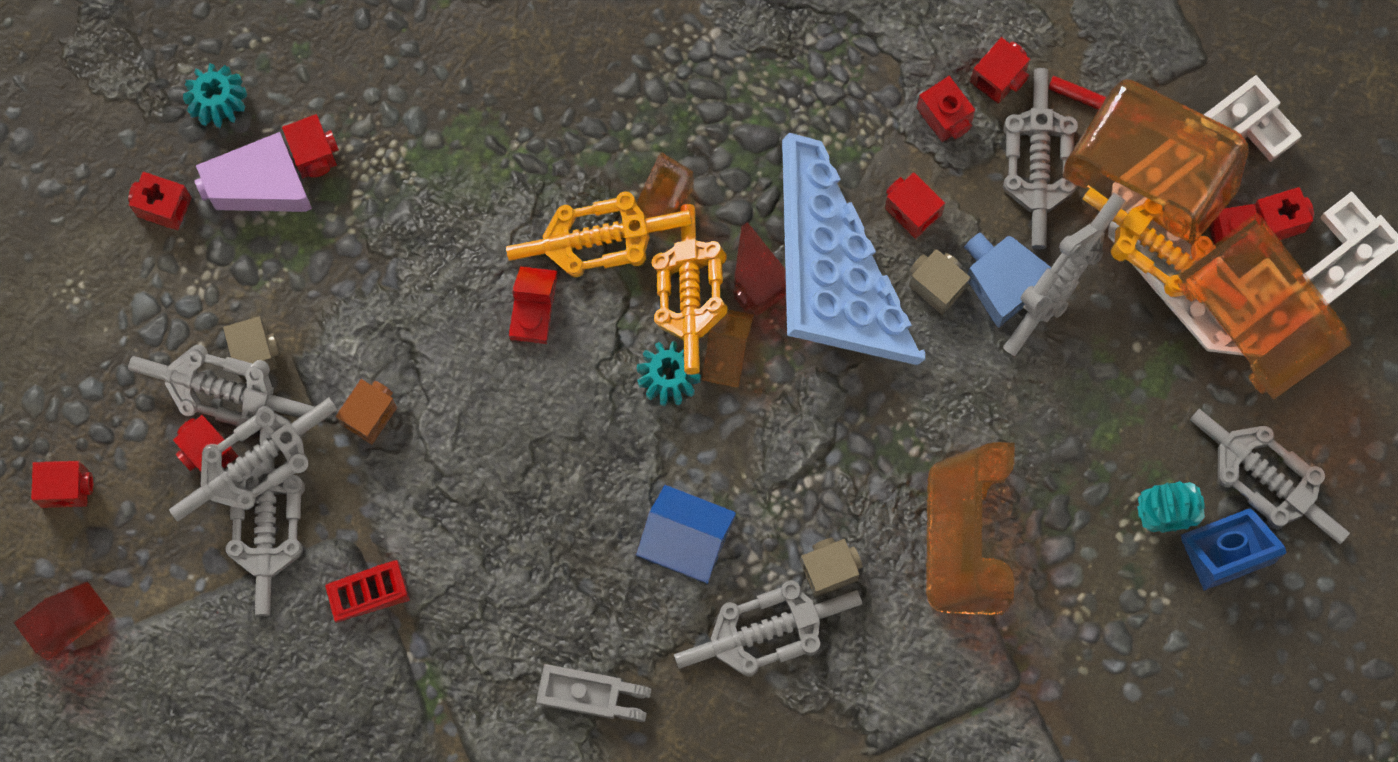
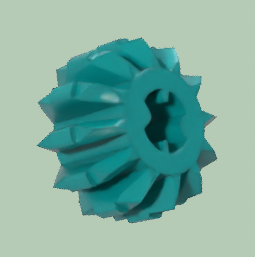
M209 63L208 72L204 74L201 70L195 68L194 73L197 79L186 80L185 86L189 91L183 94L185 104L189 105L187 111L193 118L199 116L198 120L204 126L213 119L215 126L221 128L222 119L226 117L229 121L235 123L236 118L233 111H244L245 105L241 100L247 98V91L245 87L241 86L243 81L240 75L237 73L231 75L232 72L226 65L217 72L215 65Z
M672 341L670 350L665 351L663 344L658 342L655 344L657 354L655 355L651 351L645 350L643 358L647 363L637 364V372L644 375L638 379L639 388H648L646 398L649 400L654 399L660 394L661 406H666L668 397L672 396L676 405L682 404L681 392L692 397L695 394V390L691 384L700 383L701 375H689L684 372V349L678 353L677 342ZM671 368L672 373L675 371V378L667 380L666 374L663 376V369Z
M1179 481L1176 483L1167 482L1164 485H1154L1153 488L1145 489L1138 497L1139 519L1142 520V526L1151 532L1160 531L1165 533L1167 531L1176 532L1177 530L1188 529L1190 526H1197L1205 518L1204 497L1201 496L1200 487L1191 482L1182 483Z

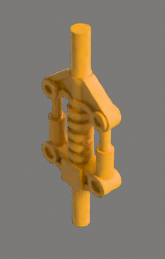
M1092 187L1089 188L1082 198L1099 212L1108 201L1106 197ZM1154 197L1148 198L1142 205L1133 207L1129 213L1123 209L1119 210L1112 220L1119 225L1115 230V243L1111 248V255L1114 259L1118 261L1127 260L1145 274L1147 272L1164 283V291L1170 297L1197 293L1207 289L1239 311L1247 299L1215 277L1217 271L1213 244L1210 238L1206 236L1196 238L1183 229L1179 221L1162 210L1161 201ZM1154 221L1172 235L1176 233L1191 244V255L1187 252L1182 253V249L1179 246H1176V248L1172 246V241H1165V236L1161 233L1157 235L1154 228H1147L1148 224ZM1140 240V245L1143 247L1148 246V250L1151 253H1158V258L1166 259L1165 263L1169 266L1173 264V269L1178 272L1181 270L1183 273L1171 277L1166 275L1153 265L1155 262L1135 249L1137 241Z
M622 192L617 198L593 202L592 206L573 209L569 205L560 206L543 234V239L506 246V252L509 261L546 254L571 277H580L585 269L600 266L610 268L625 264L633 266L642 265L646 260L645 251L650 239L649 233L692 225L690 210L646 218L637 206L634 196L629 192ZM619 211L621 213L623 222L621 224L619 221H616L611 226L609 223H606L601 228L599 225H596L591 230L589 227H586L581 232L579 229H576L570 234V229L576 217L590 214L599 216ZM623 238H626V250L604 254L602 258L582 262L573 253V248L581 250L583 246L591 248L593 244L601 246L603 242L611 244L613 240L621 242Z
M685 204L681 206L680 212L690 210L692 225L682 226L681 242L674 243L675 246L665 253L656 254L651 262L657 271V295L660 296V309L654 314V321L660 329L684 341V372L689 375H695L700 372L699 338H702L727 314V306L720 298V285L723 283L722 265L725 263L727 255L718 242L711 241L705 243L696 240L695 206ZM708 266L709 284L712 285V298L701 307L700 269ZM676 272H679L681 313L669 310L668 296L671 295V276Z

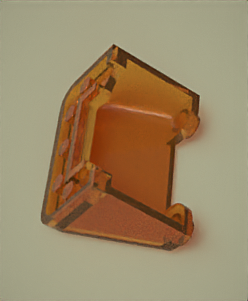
M1125 79L1118 82L1106 97L1064 165L1062 178L1076 186L1090 188L1095 186L1100 180L1101 175L1164 206L1163 222L1167 230L1172 235L1194 244L1239 192L1248 155V144L1245 138L1234 129L1136 81Z
M1257 212L1178 275L1182 280L1178 283V287L1190 302L1197 299L1201 304L1204 303L1250 362L1253 373L1248 377L1252 384L1261 394L1268 392L1272 399L1278 397L1351 345V335L1345 324Z
M987 443L942 459L930 469L927 480L926 596L930 606L938 612L1004 615L1014 600V577L1009 565L1002 560L982 558V501H985L987 492L992 485L1004 483L1012 472L1015 443Z

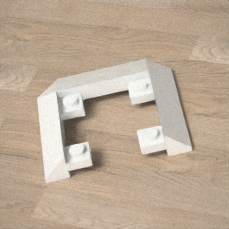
M1255 75L1113 183L1112 194L1115 192L1126 200L1121 209L1127 213L1133 207L1142 205L1150 197L1159 199L1163 206L1162 210L1179 221L1183 229L1198 238L1200 235L1190 224L1211 209L1217 202L1196 177L1199 173L1246 137H1249L1267 159L1272 162L1298 142L1302 135L1278 109L1281 102ZM1350 192L1320 217L1343 244L1292 284L1284 278L1267 257L1241 278L1237 279L1214 252L1217 271L1215 277L1247 299L1239 311L1207 289L1197 293L1170 297L1164 291L1163 282L1149 272L1145 274L1136 266L1134 267L1206 351L1261 358L1398 251V233L1382 215L1375 218L1356 195ZM1112 221L1109 224L1108 237L1115 243V230L1119 225ZM1154 221L1148 224L1147 228H1154L1157 235L1161 233L1165 236V241H1172V246L1175 248L1179 246L1182 249V253L1187 252L1191 255V244L1176 233L1172 235ZM1140 240L1137 241L1135 249L1155 262L1153 265L1166 275L1171 277L1183 273L1181 270L1178 272L1173 269V264L1169 266L1165 263L1166 259L1158 258V253H1151L1148 250V246L1143 247L1140 245Z

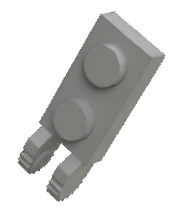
M544 664L536 703L537 705L614 719L615 716L621 719L645 722L646 712L637 708L617 706L619 692L640 699L650 698L651 688L621 682V678Z

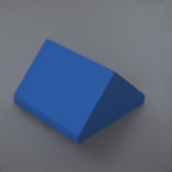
M664 485L649 512L636 556L708 584L736 512Z
M1252 508L1181 535L1184 547L1204 591L1275 564L1286 554V547Z

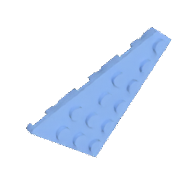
M788 133L782 140L787 336L919 365L925 360L924 349L918 350L908 330L912 325L900 307V300L888 276H882L872 256L876 251L871 241L865 235V228L852 202L846 203L837 184L841 179L836 169L830 164L829 155L822 141Z

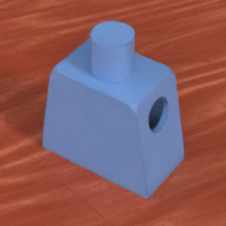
M980 232L964 246L968 253L976 260L969 268L967 274L971 277L969 284L998 328L1023 309L1025 305L1021 301L1023 292L1028 287L1035 286L1047 268L1051 269L1049 265L1011 236H1007L994 247Z

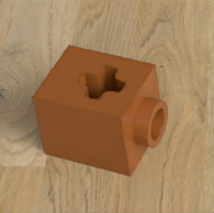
M360 379L335 417L342 427L373 445L397 409L394 399L391 397L393 392L378 381L374 380L372 384H369Z

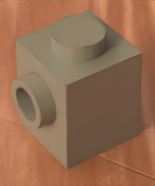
M935 249L929 257L923 254L909 270L912 273L909 287L940 314L944 315L968 288L971 277L961 270L962 265L954 256L949 253L943 255L939 250Z
M260 316L223 327L231 358L249 363L262 360L268 364L270 370L277 369L274 356L280 355L278 342L274 333L268 334L267 328ZM239 375L241 379L246 378L245 376Z
M834 538L822 540L812 546L814 551L801 556L800 564L814 598L857 582L860 575L858 570L863 568L856 548L854 546L848 548L845 539L835 542Z

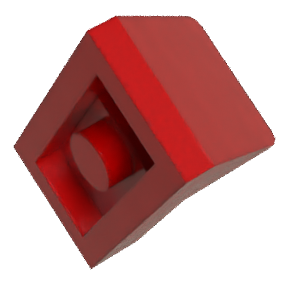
M520 266L512 290L514 304L509 330L510 340L547 344L557 271Z

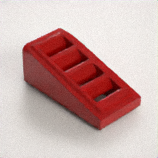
M398 560L375 566L325 585L335 623L410 601L402 568ZM390 576L394 592L389 594L386 592L383 577ZM373 580L376 582L379 597L372 599L368 582ZM356 585L361 586L365 600L364 603L359 605L353 588ZM346 589L350 608L343 610L338 592Z

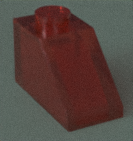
M747 222L741 226L734 276L735 291L733 295L744 310L750 308L758 316L786 296V269Z
M87 581L44 599L16 620L14 624L35 653L49 660L108 616L111 611Z

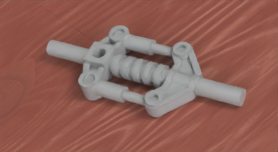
M1045 68L1034 70L1033 108L1020 115L1013 114L1008 116L1003 127L1006 135V158H1009V175L1004 180L1003 190L1025 209L1032 212L1033 249H1045L1047 247V213L1071 197L1077 188L1075 179L1071 177V161L1074 160V135L1077 131L1078 123L1073 117H1064L1054 112L1053 109H1048V69ZM1021 135L1031 136L1030 144L1032 145L1030 146V153L1033 155L1030 156V173H1032L1030 175V182L1032 184L1027 183L1017 175V159L1020 158ZM1050 136L1060 137V160L1063 161V178L1054 184H1047L1050 182V175L1048 174L1050 173V155H1048L1050 153Z
M1113 192L1091 224L1089 223V225L1071 236H1066L1059 246L1062 253L1051 269L1047 268L1036 285L1028 287L1023 292L1021 301L1025 304L1023 308L1028 313L1003 346L1008 353L1016 356L1040 321L1048 322L1052 316L1058 318L1066 311L1068 307L1066 301L1080 283L1078 279L1089 264H1097L1103 256L1104 231L1126 202L1120 195Z
M194 345L169 366L135 356L131 357L128 366L129 371L164 380L179 411L185 416H192L199 412L213 416L217 421L239 427L256 415L257 410L263 406H268L276 412L300 418L314 408L311 405L273 395L274 387H272L268 376L270 368L265 361L257 360L254 363H249L231 357H226V359L209 355L207 349L202 345ZM204 362L223 367L224 371L245 376L247 386L243 383L237 385V382L232 380L227 382V379L221 377L217 379V376L214 375L207 377V374L203 372L197 374V368ZM204 391L205 395L212 396L214 394L215 398L221 399L224 397L225 401L231 402L234 400L236 404H242L243 402V411L241 413L223 407L216 409L202 405L195 392L201 394Z
M328 397L293 423L274 413V410L268 406L259 408L256 415L233 430L234 434L218 445L209 444L204 447L202 452L201 487L169 509L170 513L178 522L210 499L214 502L243 510L252 508L255 498L271 486H278L295 473H301L307 469L308 458L304 454L301 435L337 411V407ZM262 427L270 434V439L265 438L262 440L263 444L253 446V451L248 450L244 453L245 456L243 458L241 456L236 458L237 462L234 464L232 462L229 463L226 470L221 466L222 452L237 441H244ZM281 450L285 455L287 462L268 474V479L254 489L248 490L235 485L234 482H241L245 474L247 476L252 474L254 468L258 470L261 467V463H268L271 456L273 458L278 456V451Z
M1200 408L1191 417V422L1219 444L1218 482L1220 485L1227 488L1233 486L1249 499L1248 503L1267 518V524L1270 528L1274 530L1282 529L1287 523L1300 519L1305 515L1337 543L1341 544L1347 538L1350 532L1314 504L1318 499L1320 484L1325 479L1324 471L1317 466L1311 467L1293 451L1288 452L1274 440V433L1271 428L1259 426L1229 433ZM1269 446L1284 459L1282 462L1302 477L1297 487L1295 488L1292 485L1294 482L1290 479L1288 481L1285 480V475L1282 472L1278 474L1276 472L1277 468L1274 466L1270 467L1266 459L1262 461L1260 459L1261 455L1257 452L1254 454L1252 449ZM1242 463L1246 471H1252L1251 475L1254 478L1258 476L1261 479L1260 483L1269 485L1268 489L1271 492L1275 490L1277 492L1276 496L1279 498L1283 497L1285 501L1276 508L1257 491L1255 493L1238 480L1239 464Z
M263 427L260 429V445L263 444V439L271 438L270 434ZM271 456L268 463H261V467L258 470L253 469V473L249 476L245 474L241 482H234L235 485L248 490L254 489L268 479V474L276 470L274 468L275 458ZM292 475L276 487L271 486L255 498V503L258 504L255 507V514H258V517H255L257 527L254 528V534L257 537L254 538V545H257V548H250L241 541V521L244 520L245 510L230 506V520L233 521L232 540L226 545V553L256 577L255 616H270L271 577H275L298 559L303 552V546L297 540L298 520L301 519V495L305 491V484L297 475ZM284 494L287 495L286 519L289 520V538L277 548H272L275 545V538H272V536L275 535L276 528L273 527L276 524V518L273 517L276 514V507H273V504H276V497L274 495Z
M792 580L786 581L781 588L756 596L757 599L738 606L731 602L724 604L716 621L711 641L676 653L674 657L678 668L681 669L716 656L717 659L741 674L750 677L758 672L759 667L779 660L781 663L804 654L809 656L816 654L820 647V640L818 638L819 619L862 605L858 590L814 605L813 601L800 590L797 582ZM784 601L787 603L790 614H787V612L781 613L779 618L773 616L770 621L764 619L761 620L759 625L756 622L751 624L750 628H747V626L741 627V631L737 632L736 625L741 613L758 607L764 609ZM794 628L797 629L800 641L777 648L775 653L758 659L743 649V646L746 645L748 648L752 647L754 642H757V644L763 643V639L766 638L769 641L773 639L774 635H777V637L783 636L785 631L787 634L791 633Z

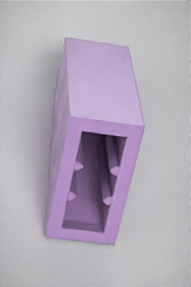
M280 132L196 165L201 177L194 180L203 201L210 199L216 210L306 212L312 209Z

